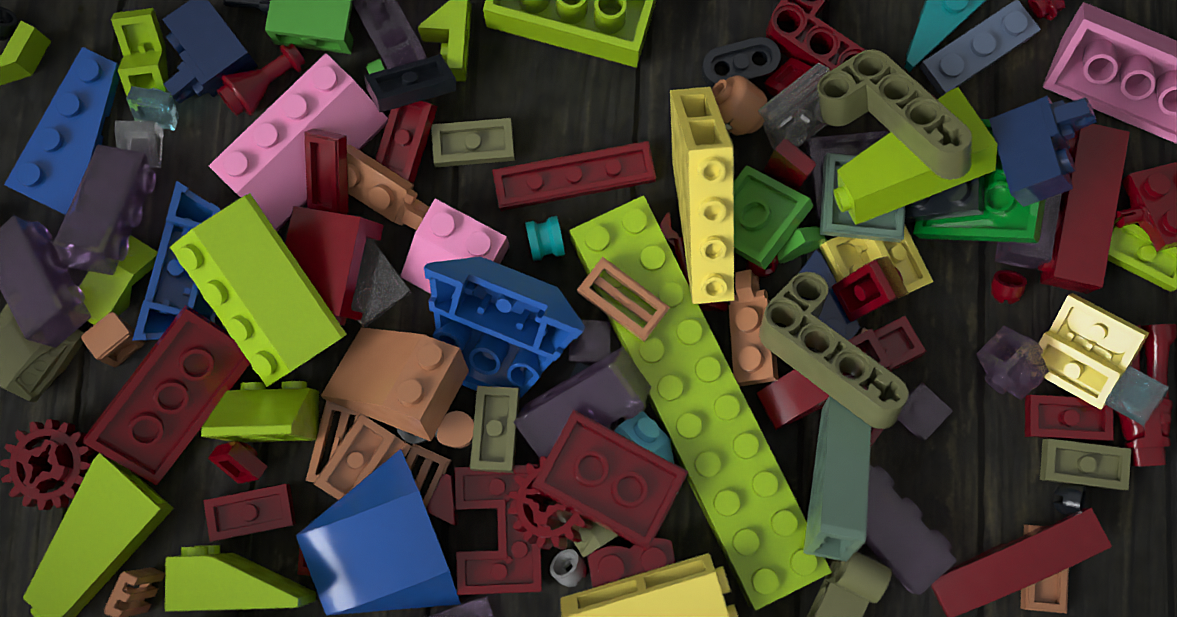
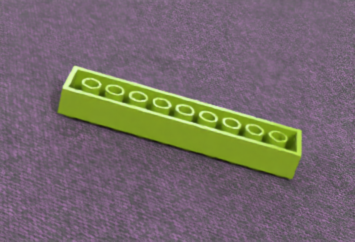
M644 195L571 229L570 241L587 275L590 274L600 259L604 257L670 307L645 342L610 316L608 318L647 398L650 400L649 403L664 433L671 440L672 450L681 468L688 471L687 481L748 606L756 611L832 573L824 557L803 553L807 522L699 305L692 304L690 287ZM604 270L599 275L652 316L657 311ZM595 284L592 285L599 296L640 327H645L647 323Z

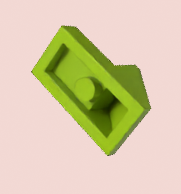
M449 0L418 27L422 41L442 43L441 55L455 76L456 81H466L472 8L470 0Z

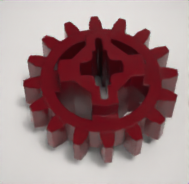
M47 419L44 426L42 422H30V433L17 430L15 432L16 438L19 441L17 445L6 444L4 447L11 453L10 459L0 461L1 466L9 467L10 470L9 474L1 478L2 483H14L15 486L11 489L9 495L11 497L24 496L22 506L34 507L37 504L39 510H51L53 504L56 508L68 507V497L74 499L92 463L88 462V456L92 455L96 450L89 446H83L84 437L87 433H74L75 425L72 423L64 422L60 426L59 420ZM45 439L42 446L33 448L36 443ZM47 459H48V462L53 465L51 471H50V467H49L48 465H46V460H47ZM57 482H66L59 489L47 493L49 489H54Z
M542 456L540 458V467L531 463L526 465L529 474L526 478L516 475L515 481L520 485L519 491L509 492L508 496L516 500V506L509 508L508 514L519 517L513 528L516 531L525 532L524 541L532 544L537 543L538 547L550 550L552 545L563 550L567 549V538L579 543L582 541L579 530L581 528L592 530L593 525L586 517L562 504H544V501L552 502L553 499L531 488L547 459L546 456Z

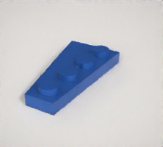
M84 47L81 48L6 180L5 186L81 222L84 211L81 207L85 190L90 189L93 178L91 168L96 151L100 152L104 138L101 135L105 117L110 116L120 79L118 73L119 65Z

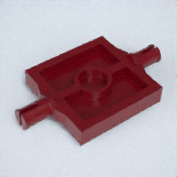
M1177 162L1130 173L1121 182L1130 198L1131 208L1116 211L1114 222H1118L1114 225L1117 228H1122L1138 223L1149 235L1157 252L1177 247Z

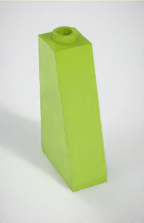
M959 87L948 91L937 100L971 131L972 165L969 172L958 179L949 180L941 178L890 132L837 170L838 188L833 190L834 197L841 212L848 211L855 225L996 171L997 143Z
M99 453L91 463L23 596V599L32 606L30 610L34 617H76L174 508L136 473Z

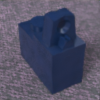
M189 0L162 19L171 30V33L166 38L183 60L177 66L179 72L164 83L166 89L178 103L185 101L194 94L200 97L209 93L212 97L218 95L217 89L224 85L222 82L223 75L251 71L258 66L208 0Z
M1046 96L989 119L1010 194L1023 207L1074 189L1069 174L1076 170L1068 150L1070 149L1068 140L1076 136V131L1097 122L1092 105L1086 97L1066 104L1064 100L1052 103L1049 97Z

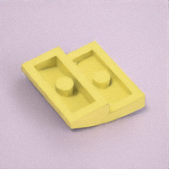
M904 226V240L900 243L835 237L820 246L836 282L844 279L867 263L889 256L894 267L900 271L903 283L908 291L907 294L933 282L906 226Z
M1072 293L1067 296L1050 330L1043 334L1026 368L1101 410L1126 374L1149 333Z

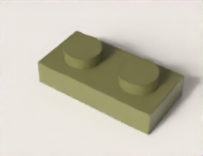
M511 118L432 124L435 167L515 161Z
M477 386L470 464L472 471L514 473L520 402L519 388Z
M1049 438L1043 439L1040 480L1127 491L1129 490L1131 449Z

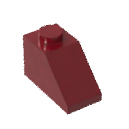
M889 256L867 263L831 286L850 322L908 293L900 271L894 267Z

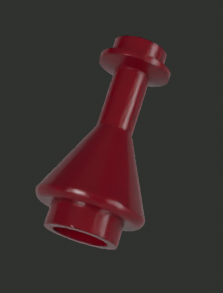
M292 43L286 47L283 44L280 45L279 48L282 55L262 69L222 76L224 85L217 89V92L234 115L238 116L245 112L252 116L273 80L291 68L298 73L301 71L300 66L305 64V60Z

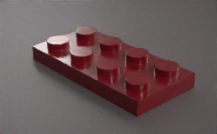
M185 305L85 435L83 443L151 483L158 485L204 425L225 392L233 387L250 365V362L234 339L231 338L228 331Z

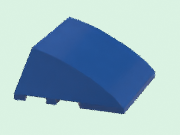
M176 181L162 239L132 341L160 339L185 305L227 331L170 248L171 245L191 229L221 210L216 205L207 202L188 190L186 186Z
M481 256L430 262L424 266L425 279H429L431 298L428 301L429 309L434 312L436 330L433 338L460 348L469 369L462 385L477 391V386L519 388L521 398L540 378L544 370L561 356L563 350L585 328V325L558 287Z
M401 449L296 535L326 615L461 604L420 492Z

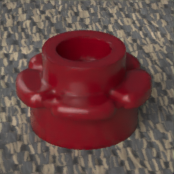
M1028 0L1030 10L1039 19L1044 17L1047 20H1053L1057 13L1065 8L1064 0Z

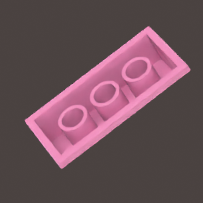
M1083 2L1062 37L1044 81L1043 88L1074 101L1086 97L1093 109L1177 144V41Z
M325 53L230 144L209 167L241 198L250 193L277 232L291 219L293 206L303 207L307 203L304 132L310 129H318L346 135L347 144L361 150L386 126L388 118L383 112L378 111L375 103L355 80Z

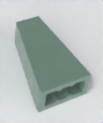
M830 395L821 411L803 553L846 562L866 540L871 426Z

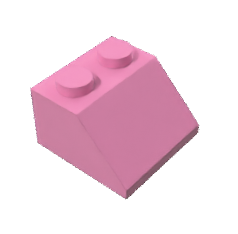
M434 199L413 237L400 277L431 294L429 279H425L424 266L427 263L481 256L500 264L510 247L508 238L445 203Z

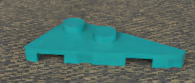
M925 0L919 17L920 21L906 54V65L904 67L909 72L915 68L987 0Z

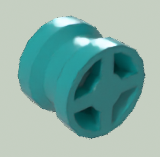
M557 216L549 217L546 222L539 224L534 221L525 222L533 262L542 260L544 255L554 254L557 257L565 255Z

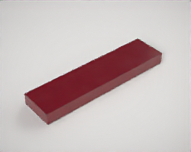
M649 141L492 170L500 211L656 182Z

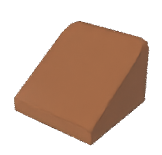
M113 312L107 314L81 337L84 344L97 360L112 367L119 366L146 342V340L132 341L135 329Z

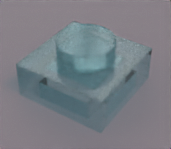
M131 86L126 99L135 123L175 130L179 115L172 94L156 88L146 89Z
M1129 366L1106 398L1105 405L1145 426L1167 394L1169 387Z

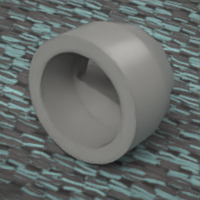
M566 549L554 557L550 565V573L562 585L572 587L578 585L582 578L585 579L587 566L584 559L575 550ZM570 564H572L573 567H572V569L568 572V571L566 570V568H567Z

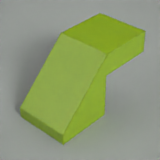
M154 8L114 13L111 21L123 53L118 73L129 105L169 100L170 93L164 86V83L169 80L166 47Z
M20 21L2 55H0V86L33 75L51 43L39 30L23 21Z
M125 233L98 255L71 299L68 309L93 325L111 312L117 315L122 314L129 308L132 285L153 269L158 252L130 234Z

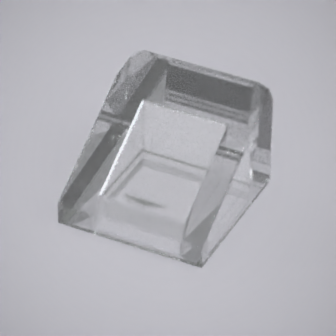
M115 121L119 166L161 168L163 129L153 121Z

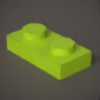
M1131 224L1117 228L1114 225L1108 261L1169 292L1177 290V247L1157 252L1149 235L1141 227Z

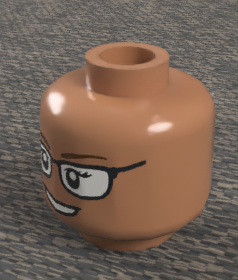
M740 75L732 76L726 80L718 81L712 87L713 95L728 132L737 136L757 131L764 124L768 116V99L765 93L747 78Z

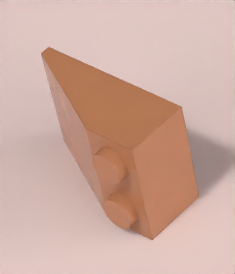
M361 327L321 396L327 401L431 441L469 369L460 348L423 334Z

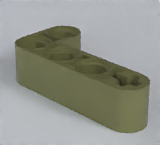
M873 49L865 50L820 78L817 90L821 117L825 123L832 126H844L869 111L936 175L950 180L958 179L969 172L972 165V135L969 128L885 53Z
M799 273L766 306L759 330L761 343L868 425L878 429L891 427L897 421L908 399L906 385L901 379L818 319L828 295V285L822 276L816 273ZM801 297H807V298L811 299V301L805 300V299H803V298H801ZM774 323H782L787 327H779ZM808 347L816 348L821 353L812 352ZM842 373H849L856 379L847 378Z
M858 551L846 562L833 559L829 567L832 573L825 576L807 617H863L869 602L875 604L883 596L889 584L892 569Z

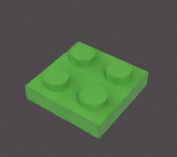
M746 165L733 182L734 252L765 270L813 208L811 199Z

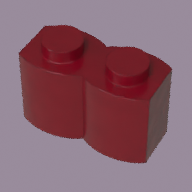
M655 537L647 551L634 543L629 547L612 544L602 546L587 555L594 588L676 563L672 541L661 537Z

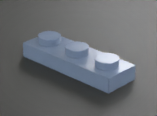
M1015 0L923 61L919 68L939 95L943 96L1034 37L1041 29L1020 1Z

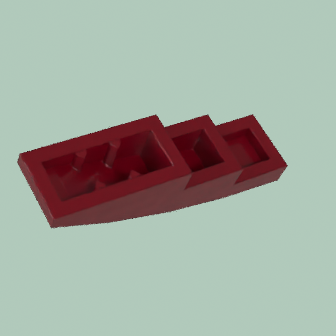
M1083 508L1049 526H1041L1007 544H999L929 579L928 582L946 617H956L1070 568L1111 548L1112 545L1092 508Z

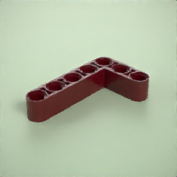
M781 0L774 9L766 29V38L774 41L780 52L789 59L793 57L816 68L820 78L853 56L865 51V49L817 18L829 0ZM788 22L794 27L795 31L784 32L778 27L777 23ZM819 43L823 45L827 50V54L819 55L811 49L810 44Z

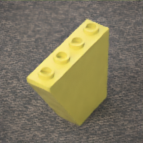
M711 87L670 90L673 170L692 304L734 301L733 145Z
M709 553L560 598L562 617H738L735 605L726 606L723 594L731 592L723 566L714 568Z

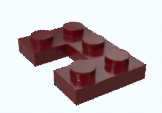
M515 465L514 473L472 471L470 467H455L456 510L497 508L498 550L456 552L457 595L542 592L541 548L538 547L537 543L532 544L523 540L525 532L516 531L513 528L519 517L508 514V509L516 506V500L508 496L509 492L519 491L520 485L515 481V477L517 475L526 478L529 475L526 465Z

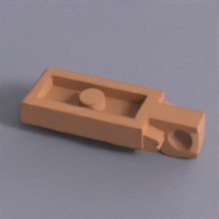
M347 144L348 194L390 221L399 225L406 224L417 230L430 207L416 199L418 194L412 190L414 185L352 145Z
M751 269L735 272V289L737 294L734 295V301H730L729 305L733 375L739 386L778 381L777 355L767 349L759 338L764 311L770 302L767 291L765 289L760 290L759 277Z

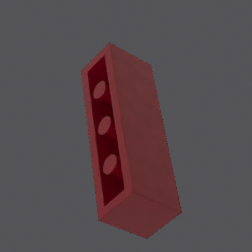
M1091 124L1076 131V136L1068 140L1070 144V149L1068 150L1076 170L1069 174L1074 189L1056 195L1054 207L1048 212L1045 221V231L1049 232L1047 246L1042 249L1038 259V270L1042 271L1041 284L1085 294L1103 288L1130 135L1128 131L1097 124Z

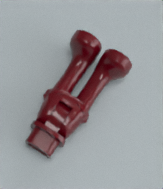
M1177 324L1135 325L1149 333L1143 344L1147 365V394L1141 393L1139 350L1119 383L1118 401L1114 404V408L1119 416L1125 439L1132 441L1124 442L1125 448L1131 449L1132 466L1166 465L1165 447L1171 446V441L1168 437L1171 427V410L1173 409V401L1169 399L1168 360L1170 346L1177 338Z

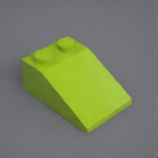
M305 381L282 382V389H266V385L262 382L240 383V390H227L202 426L201 437L230 442L236 440L240 442L314 441L319 431V391L307 388V382Z
M220 545L181 547V555L166 557L165 611L297 608L316 601L315 591L236 553H220Z

